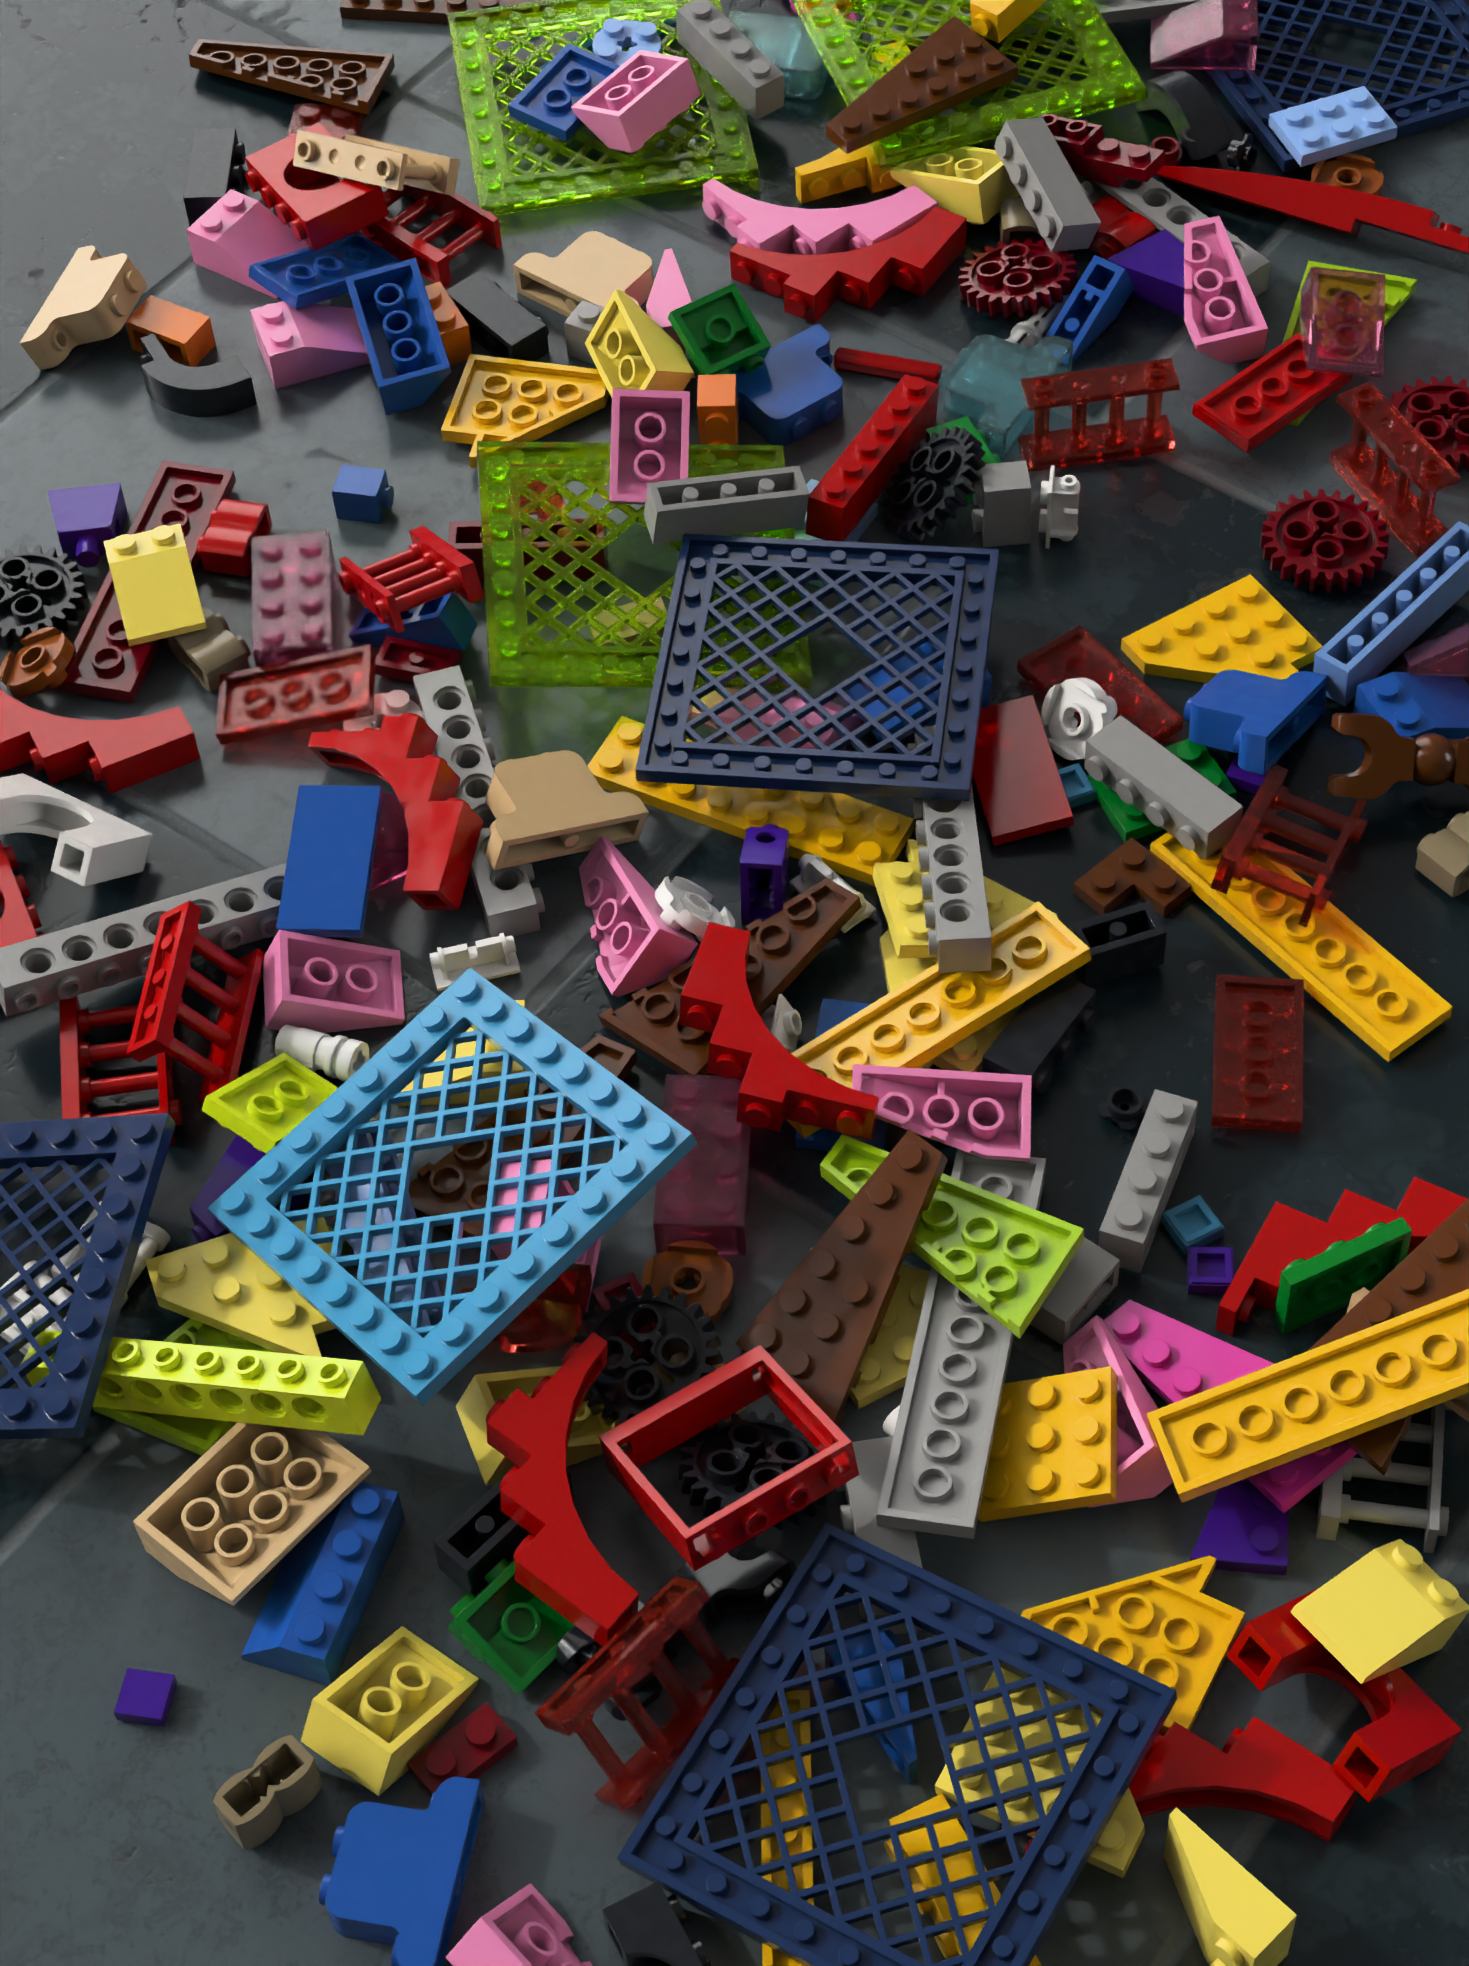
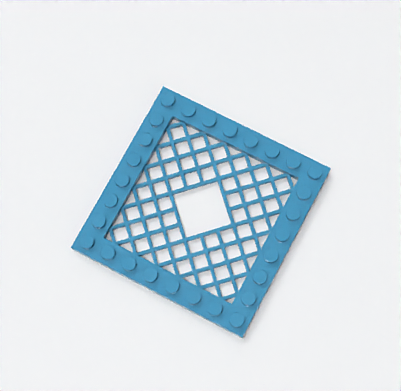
M470 967L207 1209L220 1224L416 1401L424 1406L698 1143L690 1131ZM470 1027L474 1029L473 1031L466 1032ZM486 1039L501 1051L485 1053ZM476 1041L475 1055L455 1058L457 1044ZM446 1050L445 1060L433 1062ZM513 1060L526 1069L527 1072L511 1074ZM503 1061L501 1076L481 1079L483 1064ZM473 1066L471 1081L452 1084L454 1069ZM444 1071L441 1086L423 1088L424 1074ZM411 1081H413L412 1090L401 1092ZM540 1081L551 1088L554 1093L538 1095ZM530 1082L528 1097L508 1100L510 1085ZM500 1087L498 1102L478 1105L480 1090ZM470 1092L467 1107L449 1109L450 1095ZM440 1096L438 1111L419 1114L421 1099ZM411 1101L409 1116L390 1119L392 1104ZM567 1102L583 1114L566 1116ZM557 1103L556 1118L535 1121L537 1106ZM527 1108L525 1123L505 1126L507 1111ZM381 1110L379 1121L368 1122ZM497 1113L495 1128L475 1131L477 1116ZM467 1117L464 1133L445 1135L447 1120ZM437 1122L435 1137L416 1140L417 1125ZM595 1123L611 1136L594 1138ZM585 1124L584 1140L563 1143L565 1127ZM407 1127L405 1142L386 1145L388 1130ZM555 1129L553 1145L533 1148L534 1132ZM378 1132L376 1147L357 1149L358 1136L360 1134ZM524 1134L523 1148L521 1150L502 1152L504 1137ZM494 1139L486 1208L405 1220L414 1151ZM346 1141H348L346 1151L335 1153ZM614 1146L613 1158L608 1163L591 1165L593 1149ZM583 1151L581 1167L560 1170L562 1154ZM404 1153L402 1168L382 1171L384 1156ZM552 1156L550 1172L530 1174L531 1159ZM374 1158L372 1173L353 1176L356 1160ZM521 1161L520 1176L499 1179L502 1163ZM344 1162L342 1178L323 1180L325 1165ZM314 1172L313 1182L301 1184ZM580 1178L579 1190L574 1195L558 1197L559 1181ZM400 1179L398 1195L378 1198L381 1182ZM549 1183L547 1199L527 1202L528 1186ZM370 1184L368 1200L349 1202L351 1187ZM518 1187L517 1203L496 1206L498 1190ZM340 1189L338 1204L319 1207L322 1191ZM311 1193L309 1209L290 1211L292 1196ZM281 1202L280 1211H278L275 1207ZM396 1206L394 1222L375 1225L377 1209ZM546 1210L545 1223L541 1227L524 1229L525 1213ZM366 1211L363 1227L345 1229L347 1213ZM336 1215L334 1231L315 1234L317 1218ZM515 1215L513 1231L493 1234L494 1219L496 1217ZM484 1219L482 1236L462 1238L464 1222ZM307 1220L305 1234L292 1222ZM454 1224L452 1240L432 1243L433 1227ZM423 1229L421 1245L401 1247L403 1231ZM393 1233L391 1249L371 1252L373 1236ZM362 1238L360 1254L341 1256L343 1240ZM332 1242L331 1255L329 1256L317 1244ZM512 1242L511 1255L507 1259L490 1261L491 1245ZM481 1247L479 1263L459 1266L460 1251L462 1249ZM450 1251L448 1268L428 1271L430 1254ZM419 1256L418 1272L397 1275L399 1259ZM389 1260L387 1277L367 1280L369 1263ZM359 1265L357 1280L343 1267ZM478 1275L477 1286L472 1292L455 1294L457 1277ZM447 1279L445 1296L424 1299L426 1282ZM416 1284L414 1300L394 1303L396 1286ZM385 1288L384 1301L381 1302L369 1290ZM443 1307L442 1320L437 1325L421 1327L423 1310ZM412 1312L411 1325H407L396 1314Z

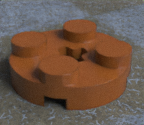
M1346 153L1336 156V160L1328 162L1326 160L1319 161L1313 167L1311 182L1381 196L1383 173L1380 171L1379 174L1375 170V162L1365 156Z
M45 627L23 638L20 642L25 647L16 655L10 650L0 665V680L16 699L22 700L46 686L53 689L64 682L67 677L65 668L72 659L75 646L57 628Z
M681 1240L667 1245V1251L660 1253L656 1258L654 1254L647 1261L642 1274L643 1290L646 1284H650L655 1296H659L661 1290L665 1286H669L673 1300L680 1293L684 1292L690 1301L689 1306L699 1302L704 1311L703 1317L710 1316L713 1324L721 1320L722 1312L729 1306L734 1293L733 1271L728 1260L726 1263L725 1259L718 1255V1249L702 1241ZM686 1277H694V1282L698 1286L692 1290H682L681 1287L676 1286V1283H684Z

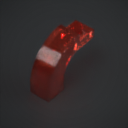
M571 1264L492 1341L499 1342L501 1351L514 1353L551 1350L571 1341L579 1333L582 1326L592 1285L590 1265ZM463 1287L461 1293L472 1292L474 1289Z

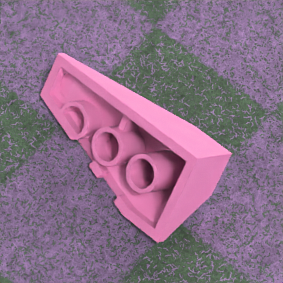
M1220 216L1184 224V322L1197 351L1230 365L1263 357L1268 327Z
M725 687L732 694L741 690ZM714 690L700 700L710 709L725 699ZM753 693L740 702L751 711L765 701L757 693ZM795 696L781 703L790 713L806 705L799 697ZM831 701L822 706L832 716L846 708ZM694 706L691 714L692 719L702 714ZM730 707L717 716L728 725L742 715L735 708ZM772 709L758 717V719L767 727H770L783 719V717ZM813 711L799 721L810 730L824 720ZM854 713L840 723L852 732L862 726L864 721ZM707 721L706 723H704V724H706V725H709V726H711V727H713V728L718 729V728H717L716 726H714L710 721ZM749 723L735 733L742 740L747 741L760 732ZM790 725L776 735L787 744L801 734ZM833 728L817 736L827 747L842 738ZM768 739L758 745L775 747ZM807 742L803 746L799 747L806 749H816L810 742Z
M600 836L578 869L585 906L592 909L595 922L590 928L592 940L598 941L601 954L595 959L597 970L611 994L620 997L667 980L670 971L690 959L698 943L691 932L685 928L678 931L664 923L660 917L663 909L655 898V889L608 838Z
M853 1064L852 1089L879 1097L877 1119L906 1130L910 1129L914 1133L983 1159L1030 1161L1032 1075Z
M1096 1315L1063 1343L1064 1374L1111 1366L1117 1374V1502L1088 1506L1089 1508L1154 1498L1173 1483L1147 1417V1413L1157 1410L1158 1407L1103 1319Z
M531 1883L481 1916L445 1957L453 1966H593L590 1961L580 1962L569 1944V1941L574 1937L571 1929Z

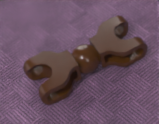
M1336 713L1332 715V730L1343 735L1356 736L1364 746L1365 757L1362 765L1354 772L1329 776L1326 783V792L1339 797L1375 799L1386 793L1398 781L1414 780L1418 784L1425 786H1436L1445 781L1463 784L1469 793V736L1464 739L1448 740L1442 735L1431 733L1414 739L1397 734L1394 727L1381 716L1368 713Z

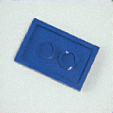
M568 43L508 105L509 116L567 142L584 124L573 113L571 107L620 66Z

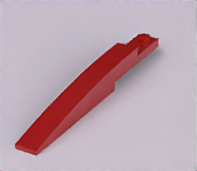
M1163 166L1155 174L1162 179L1350 236L1358 237L1361 225L1365 224L1469 256V237L1461 235L1462 228L1441 222L1440 228H1437L1440 215L1435 211L1398 200L1322 183L1242 171Z

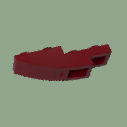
M1043 113L1038 117H1043L1072 171L1101 184L1119 188L1128 178L1148 182L1166 164L1164 150L1151 148L1146 145L1122 142L1114 138H1104L1102 125L1088 123L1084 120L1059 117L1055 114Z

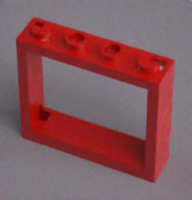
M761 1345L599 1436L608 1470L694 1572L708 1563L719 1559L725 1553L754 1536L762 1534L766 1529L793 1513L801 1511L810 1503L843 1486L859 1475L852 1441ZM757 1369L758 1373L752 1376L751 1371ZM767 1395L819 1453L688 1528L638 1468ZM627 1443L628 1447L622 1450L620 1446Z

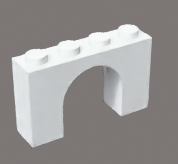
M24 773L0 778V836L23 832L41 834L58 839L51 867L52 872L82 886L143 872L152 833Z

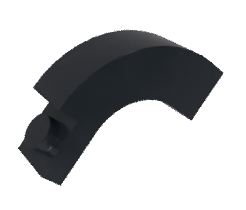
M1174 70L1145 82V94L1133 98L1137 112L1157 109L1169 119L1177 134L1185 161L1200 160L1228 149L1230 145L1228 134L1213 99L1203 85L1189 73Z
M154 333L140 338L144 354L139 355L147 393L162 407L187 416L216 417L232 414L257 405L252 378L237 355L208 366H185L169 357Z

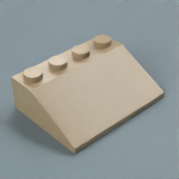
M238 1422L149 1505L133 1523L145 1550L179 1578L234 1606L371 1473L370 1466L324 1431Z

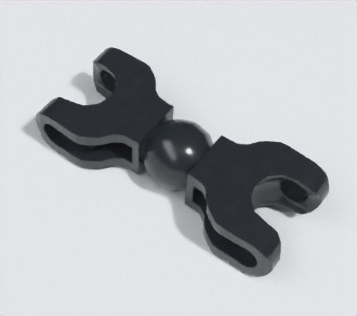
M748 1541L695 1572L686 1562L677 1570L680 1582H670L659 1587L649 1598L647 1607L640 1601L638 1602V1614L608 1649H605L578 1627L574 1626L558 1643L557 1661L567 1672L574 1676H584L603 1665L619 1667L604 1684L602 1692L605 1709L615 1719L620 1721L628 1720L660 1696L664 1685L665 1667L678 1655L675 1644H684L698 1637L706 1627L707 1618L716 1625L729 1615L738 1614L746 1616L763 1613L777 1602L797 1570V1566L786 1554L780 1550L773 1549L753 1560L736 1559L737 1555L748 1544Z

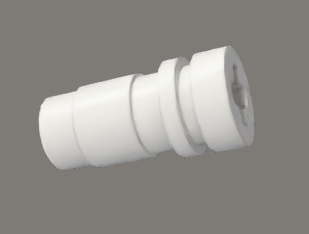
M286 1024L280 1029L275 1041L276 1056L285 1052L313 1072L323 1070L326 1076L334 1079L338 1078L344 1082L369 1060V1046L367 1043L356 1039H349L342 1035L330 1037L326 1033L305 1027L300 1028Z

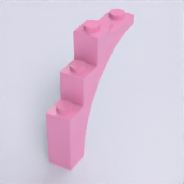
M714 178L702 184V207L704 213L709 219L715 220L724 227L732 237L737 238V243L760 250L792 254L794 252L798 255H822L847 252L871 246L900 234L918 223L935 206L938 207L937 201L915 185L892 196L866 204L842 208L804 209L784 207L755 200L731 190Z

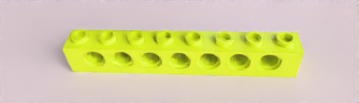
M44 1330L37 1335L36 1340L43 1348L62 1332ZM113 1337L92 1407L363 1436L382 1398L363 1361ZM32 1346L21 1364L36 1353ZM55 1353L52 1354V1355L49 1357V1358L52 1360V1362H53ZM42 1362L26 1374L31 1385L34 1386L47 1376L50 1370Z

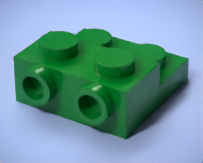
M735 283L671 311L668 316V320L686 349L684 354L697 380L698 375L732 374L741 369H744L746 373H751L765 363L764 358L772 346Z
M503 1558L483 1578L489 1584L485 1590L477 1597L469 1591L451 1608L449 1612L455 1619L448 1625L447 1629L479 1663L484 1660L519 1695L556 1658L559 1641L575 1625L515 1581L514 1561L510 1564Z

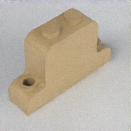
M597 231L582 234L557 257H548L534 252L525 254L513 264L517 292L566 317L570 316L582 300L605 307L615 289L622 290L640 307L649 298L654 283L652 259L648 255Z
M92 245L78 248L20 341V345L40 370L53 368L63 362L74 347L108 339L117 334L124 326L145 291L147 282L144 280L141 272L136 269L124 253L102 257Z
M561 750L519 759H508L496 765L486 795V803L496 820L489 828L491 835L485 855L492 868L498 870L589 851L596 844L600 836L608 838L613 845L637 841L649 811L641 799L633 793L625 791L605 792L583 758L573 751Z

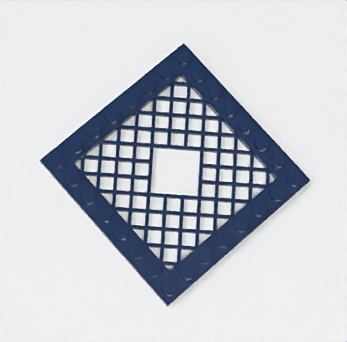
M1213 0V10L1165 16L1166 20L1283 172L1297 169L1300 165L1269 127V114L1305 104L1308 98L1318 100L1337 94L1339 89L1348 91L1365 86L1373 97L1381 98L1379 101L1380 106L1398 127L1396 138L1469 117V77L1454 73L1456 67L1469 70V7L1463 0H1375L1377 2L1374 7L1358 4L1359 0H1351V2L1345 0H1300L1297 5L1284 3L1281 0ZM1307 1L1323 4L1320 11L1304 7ZM1383 3L1400 6L1398 12L1381 9ZM1257 6L1269 8L1267 14L1250 10ZM1330 6L1346 10L1344 16L1328 13L1327 11ZM1406 8L1423 11V14L1420 18L1404 14ZM1276 10L1293 13L1290 20L1273 16ZM1353 11L1370 15L1367 21L1350 18ZM1226 15L1239 17L1236 23L1219 20ZM1299 15L1316 19L1313 25L1297 21ZM1376 17L1393 20L1391 26L1373 23ZM1245 19L1262 22L1259 29L1243 25ZM1322 20L1386 35L1369 70L1305 56ZM1399 22L1416 25V28L1412 32L1399 29L1397 26ZM1269 24L1285 28L1282 34L1266 30ZM1425 27L1438 30L1440 33L1438 37L1421 34V31ZM1221 29L1231 31V33L1227 37ZM1292 29L1308 33L1306 39L1289 36ZM1238 33L1254 36L1251 43L1235 39ZM1394 36L1407 39L1409 42L1407 46L1390 43V40ZM1261 38L1277 42L1275 48L1258 45ZM1416 42L1433 45L1430 52L1413 48ZM1284 44L1301 47L1298 54L1281 50ZM1439 47L1457 51L1454 57L1437 53ZM1237 49L1246 51L1244 57L1239 53ZM1385 51L1402 54L1399 61L1382 57ZM1253 53L1270 56L1267 63L1250 59ZM1409 56L1426 60L1423 66L1406 62ZM1279 58L1292 61L1293 64L1290 68L1274 65V62ZM1432 62L1450 65L1447 72L1430 68ZM1300 63L1317 67L1314 74L1297 70ZM1378 65L1395 69L1393 75L1375 72ZM1253 69L1262 71L1259 77L1253 71ZM1323 69L1340 72L1338 79L1321 76ZM1401 71L1419 74L1416 81L1399 77ZM1269 73L1286 76L1283 83L1266 79ZM1347 74L1364 78L1361 85L1344 81ZM1425 76L1443 80L1440 86L1423 83ZM1292 78L1309 82L1306 88L1289 85ZM1370 80L1388 84L1385 90L1368 86ZM1449 81L1458 83L1452 86H1448ZM1316 83L1333 87L1330 94L1313 90ZM1394 85L1412 89L1409 96L1391 92ZM1268 89L1278 91L1276 96L1274 97ZM1418 91L1426 92L1425 94L1416 96ZM1284 93L1302 96L1299 103L1282 99ZM1387 100H1390V101H1394V102H1395V103H1391V104L1385 105L1386 102H1387Z
M684 534L635 769L637 781L969 801L999 567V549ZM731 576H741L746 581L733 590L723 583L724 580ZM771 578H780L786 584L771 592L762 583ZM810 580H820L825 587L811 594L802 585ZM850 582H859L865 589L850 596L842 587ZM890 584H899L905 591L890 598L882 589ZM930 586H939L945 593L934 600H930L922 591ZM717 588L724 595L713 601ZM755 589L763 598L749 606L740 596ZM795 591L803 600L789 608L780 598ZM835 593L843 602L829 610L820 600ZM874 595L883 604L869 612L860 602ZM914 597L923 606L909 614L900 604ZM952 600L949 616L940 607ZM732 602L741 611L726 619L717 610ZM772 604L781 613L766 621L757 612ZM812 606L821 615L806 623L797 614ZM852 608L861 617L846 625L837 616ZM892 610L901 620L887 628L877 618ZM932 612L942 622L927 630L918 620ZM710 617H712L718 625L708 630ZM749 617L758 627L743 635L735 625ZM789 619L798 629L783 637L774 628ZM830 622L875 663L814 699L769 657L825 623ZM870 624L879 633L864 641L855 632ZM910 626L919 636L905 644L895 634ZM948 629L947 643L944 645L935 636ZM727 631L736 640L720 648L711 639ZM767 633L775 643L761 651L752 641ZM887 639L897 649L882 657L873 647ZM928 642L937 652L923 660L913 650ZM706 646L713 654L702 660L704 647ZM744 647L753 656L738 665L728 655ZM905 655L915 665L900 673L891 663ZM944 659L943 672L940 675L931 666ZM721 660L730 670L714 678L706 669ZM762 663L771 672L755 680L746 671ZM883 669L893 679L877 687L868 677ZM924 672L933 682L919 690L909 680ZM700 676L707 684L696 690ZM738 676L748 686L732 694L723 685ZM779 679L788 689L773 697L763 687ZM860 683L870 693L855 702L845 692ZM901 685L911 695L896 704L886 694ZM940 689L937 706L927 696ZM715 690L725 700L709 709L700 699ZM753 693H757L765 702L750 711L740 701ZM797 695L806 705L790 713L781 703ZM837 697L847 707L832 716L822 706ZM878 699L888 710L873 718L863 708ZM920 702L929 712L914 720L904 710ZM694 706L702 714L690 720ZM733 707L742 716L726 725L717 715ZM774 709L783 719L767 727L758 717ZM814 711L824 721L809 730L799 720ZM855 713L865 724L850 732L840 722ZM897 716L907 726L891 734L882 724ZM936 719L933 737L923 727ZM710 721L719 730L703 739L694 729ZM751 723L760 733L747 741H743L735 732ZM791 725L801 735L785 744L776 734ZM833 728L842 738L827 747L817 736ZM874 730L884 740L868 749L859 738ZM915 732L925 743L910 751L900 741ZM687 736H688L693 742H686ZM727 737L734 744H720L717 742ZM768 739L775 747L758 745ZM807 742H810L816 749H806L799 747L803 746ZM849 744H851V745L857 750V751H840L841 749L845 748V747L848 746ZM892 746L899 754L882 752ZM930 750H932L931 756L924 755Z
M169 1113L0 1123V1169H9L0 1176V1194L5 1200L0 1204V1217L11 1209L18 1216L16 1221L0 1232V1248L20 1273L16 1279L0 1290V1304L8 1313L0 1320V1334L14 1323L22 1332L5 1347L0 1348V1364L2 1363L9 1372L7 1376L0 1380V1440L83 1438L176 1123ZM70 1165H88L77 1174L69 1167ZM32 1167H48L38 1176H35L30 1169ZM104 1168L110 1175L109 1178L90 1192L83 1183ZM64 1170L71 1179L49 1194L43 1185ZM25 1172L31 1181L10 1196L4 1189V1186ZM78 1187L85 1197L64 1212L57 1202ZM38 1189L44 1199L24 1214L17 1204ZM101 1197H103L102 1202H101V1205H100V1204L98 1203V1200H99ZM92 1205L98 1212V1215L78 1230L71 1220ZM52 1207L59 1217L38 1232L31 1222ZM66 1225L73 1235L52 1250L45 1240ZM26 1227L32 1237L11 1252L5 1242ZM91 1235L90 1242L88 1243L86 1238ZM80 1243L86 1250V1254L66 1269L59 1259ZM40 1245L47 1255L25 1270L19 1260ZM54 1263L61 1274L40 1289L33 1279ZM79 1274L78 1281L76 1282L74 1277ZM68 1282L75 1290L74 1293L54 1308L47 1298ZM28 1284L35 1294L13 1309L6 1299ZM42 1303L49 1313L27 1328L20 1318ZM68 1312L66 1320L64 1321L62 1319V1316ZM56 1321L62 1329V1333L42 1348L35 1337ZM29 1342L36 1353L15 1369L8 1358ZM55 1353V1356H54V1359H53V1362H52V1360H51L49 1357H50L52 1354ZM44 1362L50 1370L49 1374L29 1388L22 1378ZM17 1383L20 1388H10V1387H11L13 1384Z
M825 1523L617 1859L627 1869L653 1883L659 1881L661 1887L804 1966H1029L1177 1700L1176 1690L833 1525ZM863 1602L868 1622L842 1630L836 1610ZM871 1604L893 1615L875 1620ZM831 1617L834 1633L818 1637ZM906 1623L911 1644L884 1651L879 1630ZM914 1625L936 1636L918 1641ZM872 1633L877 1654L850 1662L845 1641ZM838 1643L843 1664L816 1672L811 1651ZM949 1644L955 1665L928 1673L922 1651ZM957 1646L979 1656V1658L962 1662ZM915 1654L920 1675L893 1683L888 1662ZM805 1659L809 1674L793 1679ZM880 1664L886 1685L859 1693L853 1672ZM993 1665L999 1686L971 1695L965 1673ZM1001 1667L1024 1679L1006 1684ZM846 1675L852 1696L825 1704L819 1682ZM958 1675L964 1697L937 1705L931 1683ZM812 1685L817 1706L791 1714L785 1693ZM924 1686L930 1707L902 1715L897 1693ZM1037 1687L1043 1709L1015 1716L1009 1695ZM1045 1689L1069 1701L1050 1706ZM889 1696L895 1718L868 1725L862 1704ZM1002 1697L1009 1719L981 1727L975 1705ZM780 1702L783 1716L767 1721L777 1703ZM855 1706L861 1728L833 1736L828 1714ZM968 1707L974 1729L946 1737L940 1715ZM1082 1708L1089 1731L1061 1739L1054 1717ZM1091 1711L1102 1716L1097 1727H1095ZM821 1717L826 1738L799 1746L794 1724ZM933 1718L958 1806L860 1835L837 1746ZM1047 1719L1054 1741L1026 1749L1019 1727ZM786 1727L792 1749L764 1756L759 1735ZM1012 1729L1019 1752L991 1760L984 1738ZM977 1740L984 1762L956 1770L950 1748ZM1087 1743L1071 1772L1064 1749ZM753 1744L757 1759L740 1764ZM829 1749L835 1771L808 1779L802 1757ZM1057 1752L1064 1774L1036 1782L1029 1760ZM795 1760L800 1782L773 1789L768 1767ZM1022 1762L1029 1785L1001 1793L994 1770ZM760 1770L765 1792L738 1800L733 1778ZM987 1773L993 1796L965 1803L959 1781ZM838 1782L844 1804L816 1812L811 1789ZM727 1786L730 1803L714 1807ZM1062 1787L1046 1816L1039 1793ZM803 1792L809 1815L781 1823L776 1800ZM1032 1796L1039 1819L1011 1827L1004 1804ZM768 1803L774 1825L746 1833L741 1810ZM997 1806L1003 1829L975 1838L969 1814ZM733 1813L739 1836L712 1843L707 1821ZM847 1815L853 1838L825 1846L819 1823ZM962 1817L968 1840L940 1848L934 1825ZM812 1825L817 1848L790 1856L784 1833ZM926 1827L932 1851L904 1858L898 1835ZM699 1830L701 1832L703 1845L694 1841V1838L696 1837ZM1038 1831L1022 1860H1020L1014 1838ZM777 1836L782 1859L755 1867L749 1844ZM891 1838L897 1861L869 1869L863 1846ZM1007 1840L1013 1864L985 1872L979 1848ZM742 1847L747 1869L718 1853ZM856 1849L862 1872L834 1880L828 1856ZM971 1851L978 1874L949 1882L943 1859ZM820 1859L826 1882L798 1890L793 1867ZM936 1861L942 1885L914 1893L908 1869ZM785 1870L790 1892L762 1878V1876ZM900 1872L906 1896L878 1904L872 1880ZM1012 1876L995 1906L989 1882ZM865 1882L871 1906L843 1914L837 1891ZM981 1885L988 1909L959 1917L953 1893ZM829 1893L835 1916L805 1900ZM946 1896L952 1920L924 1928L917 1904ZM910 1906L916 1930L888 1938L882 1914ZM874 1917L880 1941L849 1924ZM987 1921L969 1952L963 1928ZM955 1931L962 1955L933 1963L927 1939ZM919 1941L925 1965L894 1948Z

